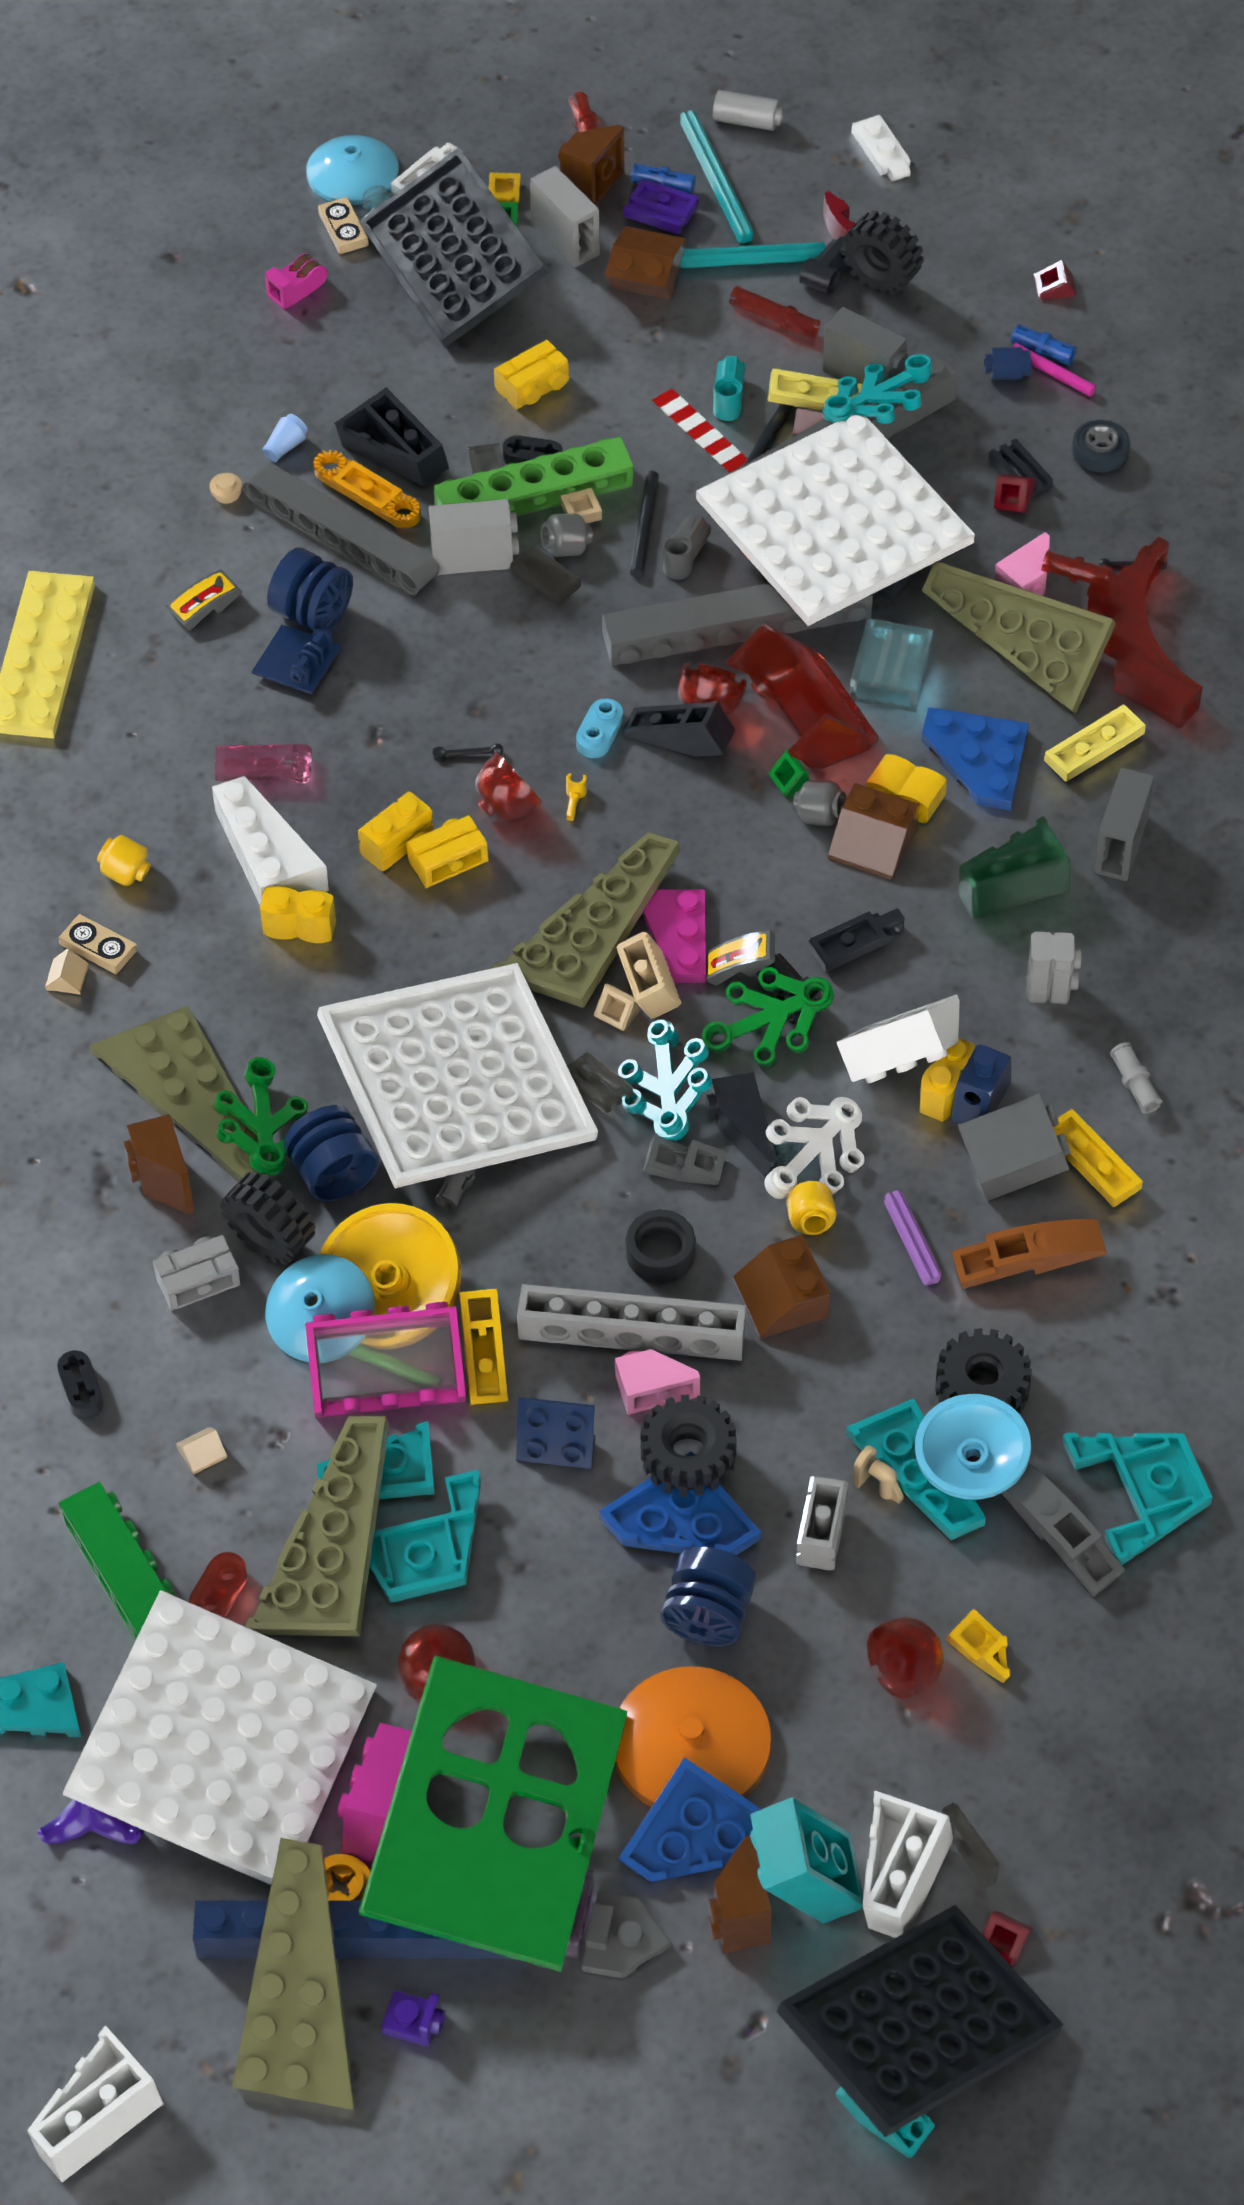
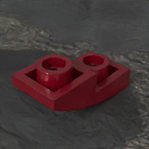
M828 190L824 193L823 211L826 227L833 239H838L840 236L845 237L844 235L855 225V222L849 220L850 207L844 200L839 199Z

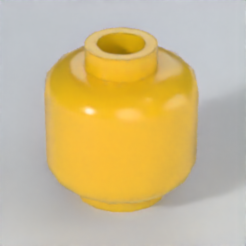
M118 835L115 839L109 837L97 857V862L100 863V872L123 886H130L136 879L142 882L151 866V863L146 861L148 857L147 848L124 835Z
M806 1181L799 1183L790 1190V1193L787 1195L786 1205L790 1223L797 1232L804 1235H818L831 1228L835 1223L837 1212L832 1192L825 1184L818 1181Z

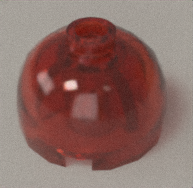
M691 663L682 664L677 685L679 699L682 704L718 702L726 716L733 713L739 707L747 686V681L744 678L739 683L735 681L736 673L702 663H699L698 670L689 669Z
M498 753L490 757L478 771L475 786L481 799L477 804L490 818L496 814L504 820L515 821L522 819L532 813L542 803L541 799Z
M901 1617L888 1620L869 1633L867 1641L869 1663L871 1667L877 1664L879 1671L884 1676L877 1678V1680L891 1695L901 1699L918 1695L931 1687L939 1678L944 1665L943 1647L934 1630L925 1622L912 1617Z
M433 1624L423 1626L408 1636L401 1646L397 1664L401 1685L409 1696L414 1699L416 1697L422 1699L435 1656L476 1667L472 1645L463 1633L451 1626Z

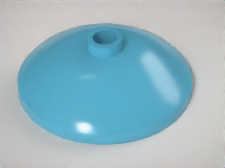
M346 135L329 140L312 153L307 163V179L310 187L317 195L330 202L347 197L351 205L366 204L383 197L391 190V182L399 176L398 159L392 149L379 140L362 135Z
M329 1254L309 1256L289 1266L273 1284L266 1303L267 1327L272 1339L282 1351L296 1360L309 1363L305 1323L313 1322V1316L323 1314H335V1319L351 1318V1312L372 1310L374 1315L375 1296L366 1275L351 1261ZM318 1296L317 1303L313 1306H308L309 1299ZM366 1335L317 1340L319 1364L332 1362L346 1356L364 1340Z
M965 1394L949 1398L936 1405L927 1413L917 1430L915 1454L918 1466L925 1478L940 1491L961 1499H984L1006 1491L1021 1478L1029 1463L1031 1439L1024 1420L1010 1405L987 1395ZM971 1456L980 1458L977 1462L967 1460Z

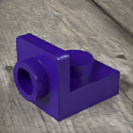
M394 1990L381 2025L382 2034L429 2047L433 2033L439 2035L445 2021L446 2010L441 2009L440 1995L431 1993L428 2000Z

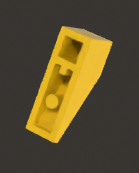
M497 1289L460 1292L470 1404L507 1402L508 1394Z

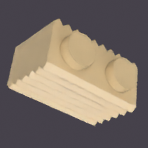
M641 932L617 945L616 948L635 1001L647 1013L650 1019H655L680 1006L682 1001L677 994L678 990L675 988L674 979L671 977L663 951L648 933Z

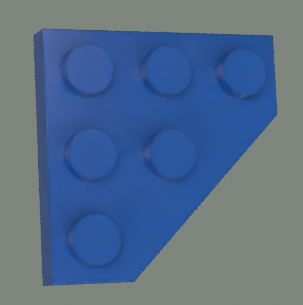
M928 707L922 731L923 744L929 750L933 749L941 758V764L957 782H962L969 790V796L977 805L1011 810L1029 723Z
M691 1451L684 1456H694L695 1454ZM650 1477L599 1510V1519L622 1546L681 1553L682 1550L691 1547H710L737 1556L761 1540V1531L720 1483L719 1488L712 1492L706 1486L704 1487V1495L696 1496L695 1490H688L687 1497L679 1496V1489L674 1488L671 1494L665 1492L663 1482L656 1486L651 1482Z
M684 1757L617 1861L650 1883L724 1868L744 1837H749L751 1830H753L750 1814L762 1809Z

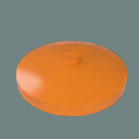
M695 1666L668 1669L647 1678L637 1685L620 1706V1709L627 1710L628 1713L615 1766L626 1787L634 1796L649 1807H652L684 1757L744 1798H747L754 1791L765 1774L771 1750V1731L766 1712L760 1701L748 1687L726 1673Z

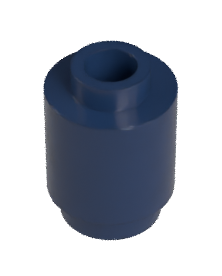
M1022 347L990 348V354H984V373L990 374L991 380L1022 379L1023 376H1030V350H1022Z

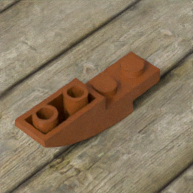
M1097 1219L1057 1220L1005 1229L986 1234L987 1241L951 1251L962 1289L1034 1269L1037 1275L1107 1255Z

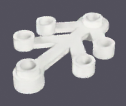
M797 1097L787 1106V1115L791 1120L802 1122L807 1118L824 1120L827 1123L822 1128L793 1127L782 1119H776L767 1127L766 1136L774 1144H781L784 1141L807 1144L786 1167L778 1166L766 1176L765 1188L774 1198H786L790 1190L797 1185V1176L819 1154L821 1171L819 1182L825 1184L831 1190L832 1195H834L844 1185L843 1176L836 1171L832 1138L838 1132L843 1153L839 1159L842 1169L853 1173L864 1164V1155L856 1148L854 1129L862 1121L861 1109L855 1101L847 1097L835 1098L829 1106L812 1105L807 1099ZM795 1106H799L803 1110V1114L799 1113ZM842 1110L847 1113L848 1117L843 1114ZM774 1128L780 1129L783 1136L778 1135ZM848 1156L854 1158L856 1164H852L849 1161ZM780 1176L786 1180L787 1184L781 1180ZM827 1178L834 1181L835 1187L828 1183Z

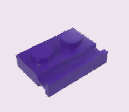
M642 178L630 196L629 203L623 207V217L680 235L682 227L686 226L698 208L699 197Z

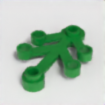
M772 967L762 969L758 980L764 990L774 991L779 988L795 995L784 1001L747 989L741 982L729 984L726 988V996L732 1005L740 1006L745 1003L762 1010L728 1026L719 1021L709 1023L702 1032L703 1042L710 1051L721 1053L730 1047L732 1040L768 1025L761 1045L755 1048L753 1056L758 1066L769 1068L776 1061L774 1050L788 1016L802 1009L796 1028L789 1032L786 1042L789 1049L794 1053L806 1051L809 1046L807 1035L816 1013L826 1010L834 999V990L826 979L811 977L802 982L779 974ZM773 974L776 976V980L772 984H766L763 982L765 976ZM735 989L743 990V995L738 999L731 997V993ZM814 991H821L823 993L822 998L817 1001L810 999V995ZM721 1034L725 1036L721 1044L712 1043L715 1035ZM796 1036H801L804 1038V1042L800 1046H793L791 1044L792 1039ZM769 1051L771 1052V1057L767 1061L759 1060L761 1052Z
M255 1057L248 1062L244 1074L247 1084L253 1089L255 1114L240 1103L234 1093L227 1090L220 1091L217 1094L214 1109L222 1115L232 1114L257 1135L258 1143L242 1132L239 1124L232 1119L220 1121L216 1136L223 1143H235L250 1155L249 1164L255 1172L261 1175L276 1176L283 1171L287 1154L284 1151V1139L277 1144L273 1143V1135L291 1120L298 1121L305 1116L308 1110V1103L301 1097L293 1096L288 1099L286 1106L271 1117L268 1086L273 1081L276 1068L267 1058ZM221 1101H226L229 1103V1105L224 1104ZM224 1129L230 1130L232 1133H228Z

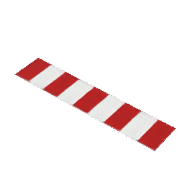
M672 388L652 399L659 408L729 473L744 465L747 457Z

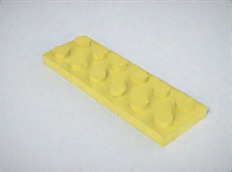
M28 571L0 672L1 734L55 738L95 587L94 577Z

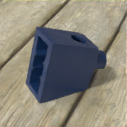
M981 1044L975 1047L957 1082L951 1121L962 1124L997 1110L1011 1083V1057L1008 1054ZM974 1093L980 1097V1103H973Z

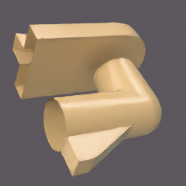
M871 1445L866 1446L855 1461L852 1472L853 1485L859 1489L867 1478L872 1475L880 1480L879 1495L883 1499H892L899 1504L903 1500L904 1495L897 1483L896 1471L881 1460H876L877 1449Z

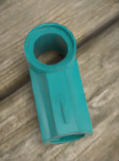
M726 356L722 361H718L716 382L713 386V413L716 418L723 421H733L740 417L742 413L746 364L741 362L737 356Z

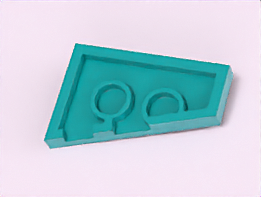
M428 1421L416 1425L415 1430L398 1436L395 1433L387 1436L379 1499L435 1494ZM331 1459L317 1464L318 1479H322Z
M64 1662L0 1677V1734H5L7 1731H27L31 1735L46 1736V1732L66 1733L67 1737H81Z

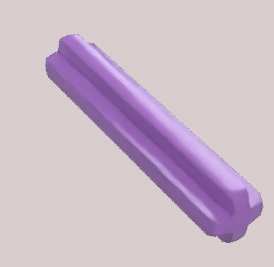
M896 1190L886 1194L884 1204L922 1283L926 1286L939 1283L942 1272L903 1192Z

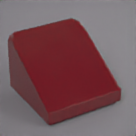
M1062 260L1034 274L1040 299L1077 295L1073 275Z
M1015 475L997 476L994 509L1025 513L1033 492L1035 478Z
M994 1911L990 1915L983 1936L1013 1968L1033 1927L1002 1912Z

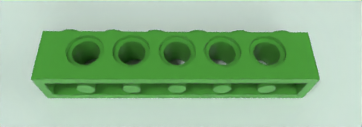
M621 436L612 439H602L597 443L582 447H572L563 452L542 455L529 461L517 464L511 463L502 468L487 472H477L472 476L447 480L441 484L434 485L435 506L508 499L510 513L516 512L518 517L560 506L561 495L592 488L595 496L631 487L633 486V464Z

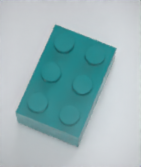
M793 1797L750 1814L753 1830L750 1833L751 1841L758 1852L760 1863L758 1878L766 1891L823 1924L863 1909L864 1895L850 1832Z

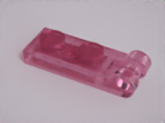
M305 744L216 746L215 779L216 781H230L245 776L248 780H293L300 784L307 783L311 780L312 769L308 763L312 761V749ZM285 761H293L294 763H285Z

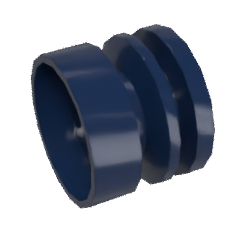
M296 547L284 556L273 573L267 593L268 607L271 611L289 620L297 619L301 626L309 627L312 631L319 629L321 626L332 630L348 607L354 585L353 575L348 569L337 567L333 562H324L320 556L304 548Z
M329 1105L307 1113L295 1122L283 1141L284 1151L292 1160L294 1168L301 1173V1179L310 1194L320 1202L339 1201L355 1194L370 1182L379 1167L378 1155L368 1139L362 1135L360 1126L355 1122V1118L345 1106Z
M691 1547L682 1550L677 1558L671 1577L672 1586L666 1593V1601L662 1605L660 1612L662 1623L671 1632L694 1643L719 1647L734 1644L740 1636L741 1624L746 1617L745 1607L750 1603L755 1587V1571L739 1557L723 1550L710 1547Z

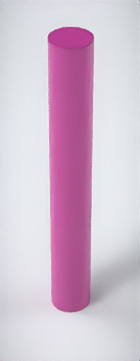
M1015 343V344L1012 346V347H1022V350H1029V349H1027V348H1025V347L1019 345L1018 343ZM1030 350L1031 366L1089 397L1095 393L1096 385Z

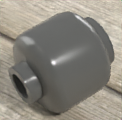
M577 513L553 514L548 518L547 522L543 523L541 528L542 545L554 557L580 556L584 553L586 546L592 541L590 525H586L584 518Z
M808 780L803 784L800 791L795 793L793 807L799 813L801 821L805 824L833 826L838 822L841 809L847 797L845 792L841 791L840 786L835 782Z

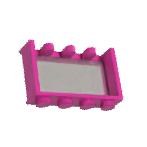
M434 1302L426 1304V1310L411 1311L410 1306H397L388 1308V1314L373 1315L372 1310H360L351 1312V1318L335 1319V1314L313 1316V1322L305 1323L315 1418L466 1402L456 1307H448V1302Z

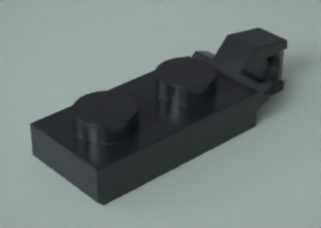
M898 908L881 916L878 913L871 914L868 911L808 940V948L824 971L828 972L892 941L896 934L905 930V917Z

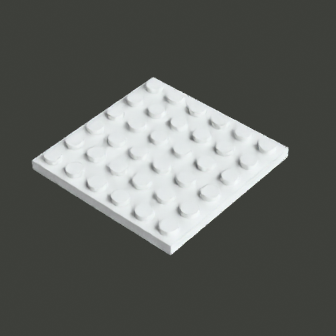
M858 415L851 416L846 421H838L696 490V500L807 626L974 543L975 534L872 422L867 417Z
M518 963L319 1007L317 1014L394 1188L594 1141L597 1138L598 1130Z
M160 1590L66 1784L63 1795L271 1885L280 1838L308 1843L377 1684Z

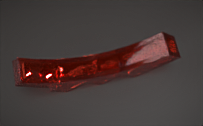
M1158 536L1149 546L1145 545L1138 553L1136 560L1130 566L1125 565L1119 574L1108 570L1100 579L1096 578L1091 582L1086 593L1088 596L1087 611L1111 618L1116 623L1103 652L1118 661L1113 670L1115 675L1113 690L1181 729L1200 709L1203 687L1182 673L1165 655L1154 638L1147 619L1145 599L1153 581L1167 562L1169 542Z

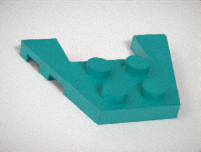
M1078 1433L1063 1434L1062 1442L1074 1470L1113 1460L1138 1516V1521L1105 1530L1104 1538L1108 1548L1121 1565L1208 1507L1212 1502L1213 1496L1184 1433H1134V1437H1113L1111 1433H1097L1096 1437H1078Z
M479 1470L445 1477L452 1512L374 1531L369 1570L390 1603L467 1584L481 1488Z

